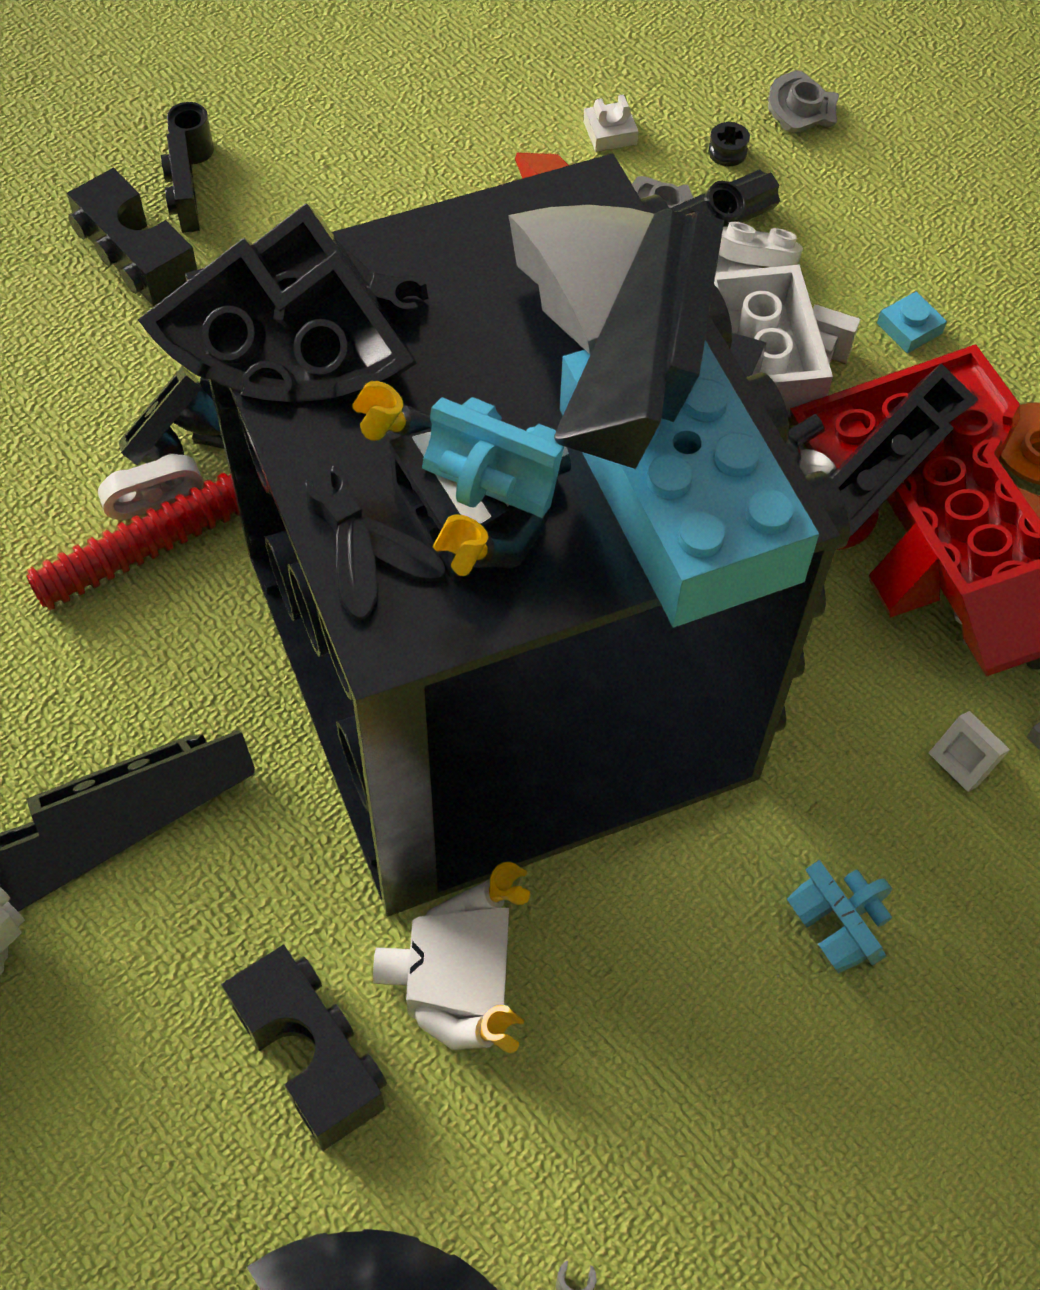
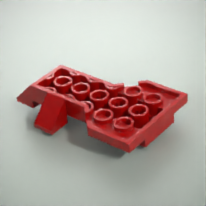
M975 344L790 408L793 426L814 414L820 418L825 432L804 445L806 449L815 450L832 460L837 469L902 399L941 363L978 399L974 405L949 422L954 427L953 430L886 499L907 533L869 574V581L890 618L940 601L941 588L962 623L964 641L986 677L1039 659L1040 496L1017 487L999 461L1006 444L1020 420V403L979 347Z

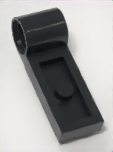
M182 102L173 106L167 114L169 154L161 155L165 182H173V186L165 187L169 215L178 214L182 233L200 231L191 164H198L208 160L214 152V146L206 109L195 102Z

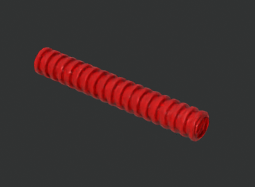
M221 473L217 476V481L214 483L211 480L204 481L203 488L200 490L197 487L190 488L189 495L186 497L182 494L176 495L174 497L175 502L172 504L167 501L162 502L158 511L150 508L146 510L145 517L140 518L136 515L131 518V524L127 526L123 522L117 524V531L113 533L109 530L103 531L102 538L96 540L94 537L87 539L88 545L83 548L78 544L73 546V553L66 555L64 552L57 554L58 560L53 563L47 559L42 562L43 567L38 570L34 567L28 568L27 580L42 607L51 611L55 609L54 603L60 600L64 604L69 602V595L76 592L78 596L85 594V587L91 585L95 589L100 586L99 580L106 578L108 581L115 579V572L120 570L125 574L130 570L129 565L135 563L137 566H141L144 564L145 557L150 556L152 559H155L159 556V550L164 549L168 552L174 548L173 543L178 541L182 545L188 541L187 536L192 534L198 537L202 535L203 528L206 527L212 530L216 528L217 521L221 520L223 523L230 521V515L233 513L240 516L231 475Z

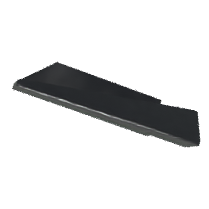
M664 209L654 214L554 434V439L558 444L636 469L661 423V418L671 422L675 421L700 375L724 220L698 211L683 214L671 209Z
M942 363L924 377L830 476L844 499L849 516L850 536L862 526L953 430L954 427L949 422L974 405L978 400Z
M241 730L233 731L209 742L206 741L203 734L186 736L27 798L30 814L34 822L0 833V887L9 895L10 900L8 902L19 912L252 776L255 772V767Z

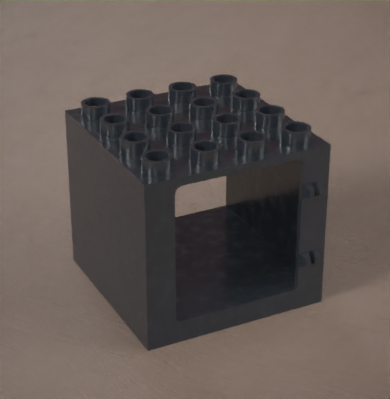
M612 153L332 233L341 245L356 256L371 271L373 276L374 273L395 277L414 275L426 282L429 299L422 301L419 297L407 296L401 300L403 303H416L420 322L407 324L397 320L394 315L387 314L417 361L416 365L396 378L385 382L399 393L403 400V405L431 414L432 406L441 397L460 405L474 397L494 405L497 412L503 415L510 425L526 431L537 424L557 430L563 417L560 411L563 356L585 349L542 311L539 285L517 266L509 215L548 207L577 205L632 208L656 214L661 210L669 209L665 200L657 194L640 199L615 155ZM202 269L185 273L186 280L191 279ZM715 285L705 340L819 532V537L805 582L676 627L671 625L583 453L568 447L571 471L557 477L544 530L521 565L513 569L480 568L456 583H453L445 570V576L441 581L431 583L413 581L375 562L377 601L371 614L366 619H353L342 605L338 592L336 568L337 534L323 516L315 514L309 508L305 482L306 480L313 481L314 490L320 495H333L339 490L332 487L331 468L334 466L341 469L348 478L350 492L362 508V517L371 518L389 525L431 547L393 485L389 441L393 439L387 433L382 439L371 441L363 435L360 423L366 414L357 413L352 406L359 394L337 400L330 398L316 401H300L297 404L277 403L242 396L240 392L209 379L248 555L387 917L489 880L493 870L503 862H512L520 867H524L760 779L775 732L783 730L786 726L784 704L792 680L802 676L804 673L805 658L803 647L812 619L823 615L825 611L826 595L824 583L835 550L845 547L848 543L850 523L844 499L833 479L823 471L804 475L787 447L786 443L789 436L788 416L783 398L775 382L763 372L746 377L730 351L732 344L730 316L726 303Z

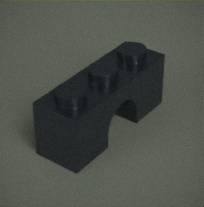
M114 167L67 193L72 210L68 218L76 234L82 240L88 238L94 244L101 260L108 267L114 265L120 271L122 279L130 291L134 294L140 292L153 306L160 303L187 282L185 273L198 270L193 247L166 220L150 229L142 230L147 227L140 194Z
M283 944L221 984L230 1006L259 1051L286 1036L302 1037L315 1046L314 1057L310 1065L284 1085L290 1101L322 1152L385 1110L382 1092L380 1091V1089L387 1085L385 1077L369 1053L361 1058L357 1056L347 1039L354 1036L348 1020L336 1004L326 1009L315 992L322 987V983L304 956L295 961Z

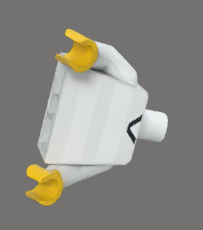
M512 862L499 864L493 870L490 880L428 910L425 916L413 919L410 949L377 947L375 949L373 983L407 985L406 1002L408 1015L417 1020L421 1029L452 1050L488 1048L495 1044L504 1052L513 1053L519 1047L517 1040L508 1034H504L506 1029L512 1024H524V1019L504 1005L509 908L501 907L504 904V899L515 905H524L530 899V891L522 886L512 887L513 882L517 878L527 875V870Z

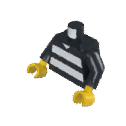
M380 381L368 382L352 404L353 409L357 413L366 414L360 423L361 431L371 441L382 439L386 433L393 439L389 441L393 485L431 547L443 561L445 570L453 583L465 579L480 568L513 569L521 565L543 532L547 522L548 511L541 518L487 495L474 508L457 502L456 482L422 469L423 458L431 436L432 424L430 414L403 405V400L399 393L388 384ZM501 415V421L509 424L506 418ZM565 446L558 476L571 471V459Z

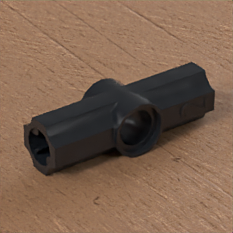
M759 169L732 182L717 181L704 194L669 209L683 214L698 211L724 220L723 227H728L730 222L743 223L774 209L780 202L778 194L780 185L772 173H764Z

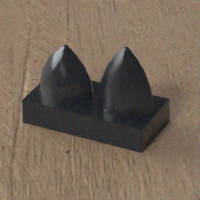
M181 366L118 441L121 454L136 465L141 461L145 463L156 461L168 454L184 455L182 444L177 434L170 427L173 423L199 435L222 436L215 404L212 398L202 389L198 378Z

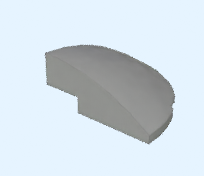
M577 205L548 207L509 215L517 266L539 285L542 311L583 349L591 354L654 214L632 208Z

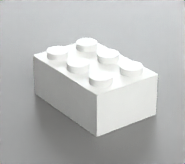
M800 265L716 272L714 285L718 288L726 303L732 333L767 342L760 372L766 373L775 382L783 398L787 416L791 417L790 408L828 396L833 375Z

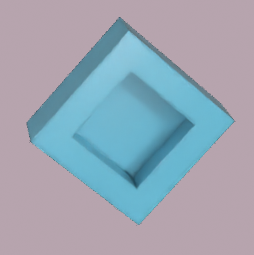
M917 291L881 310L877 324L907 354L943 334L947 323Z

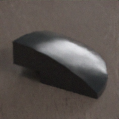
M307 203L252 244L245 237L138 319L151 338L169 356L195 375L203 379H211L222 386L238 391L242 396L267 402L297 404L300 401L347 398L359 394L370 381L385 383L417 364L403 338L322 217Z
M374 1229L316 1234L282 1246L247 1266L260 1290H498L479 1271L454 1254L449 1255L439 1248L421 1242L417 1237L393 1231Z

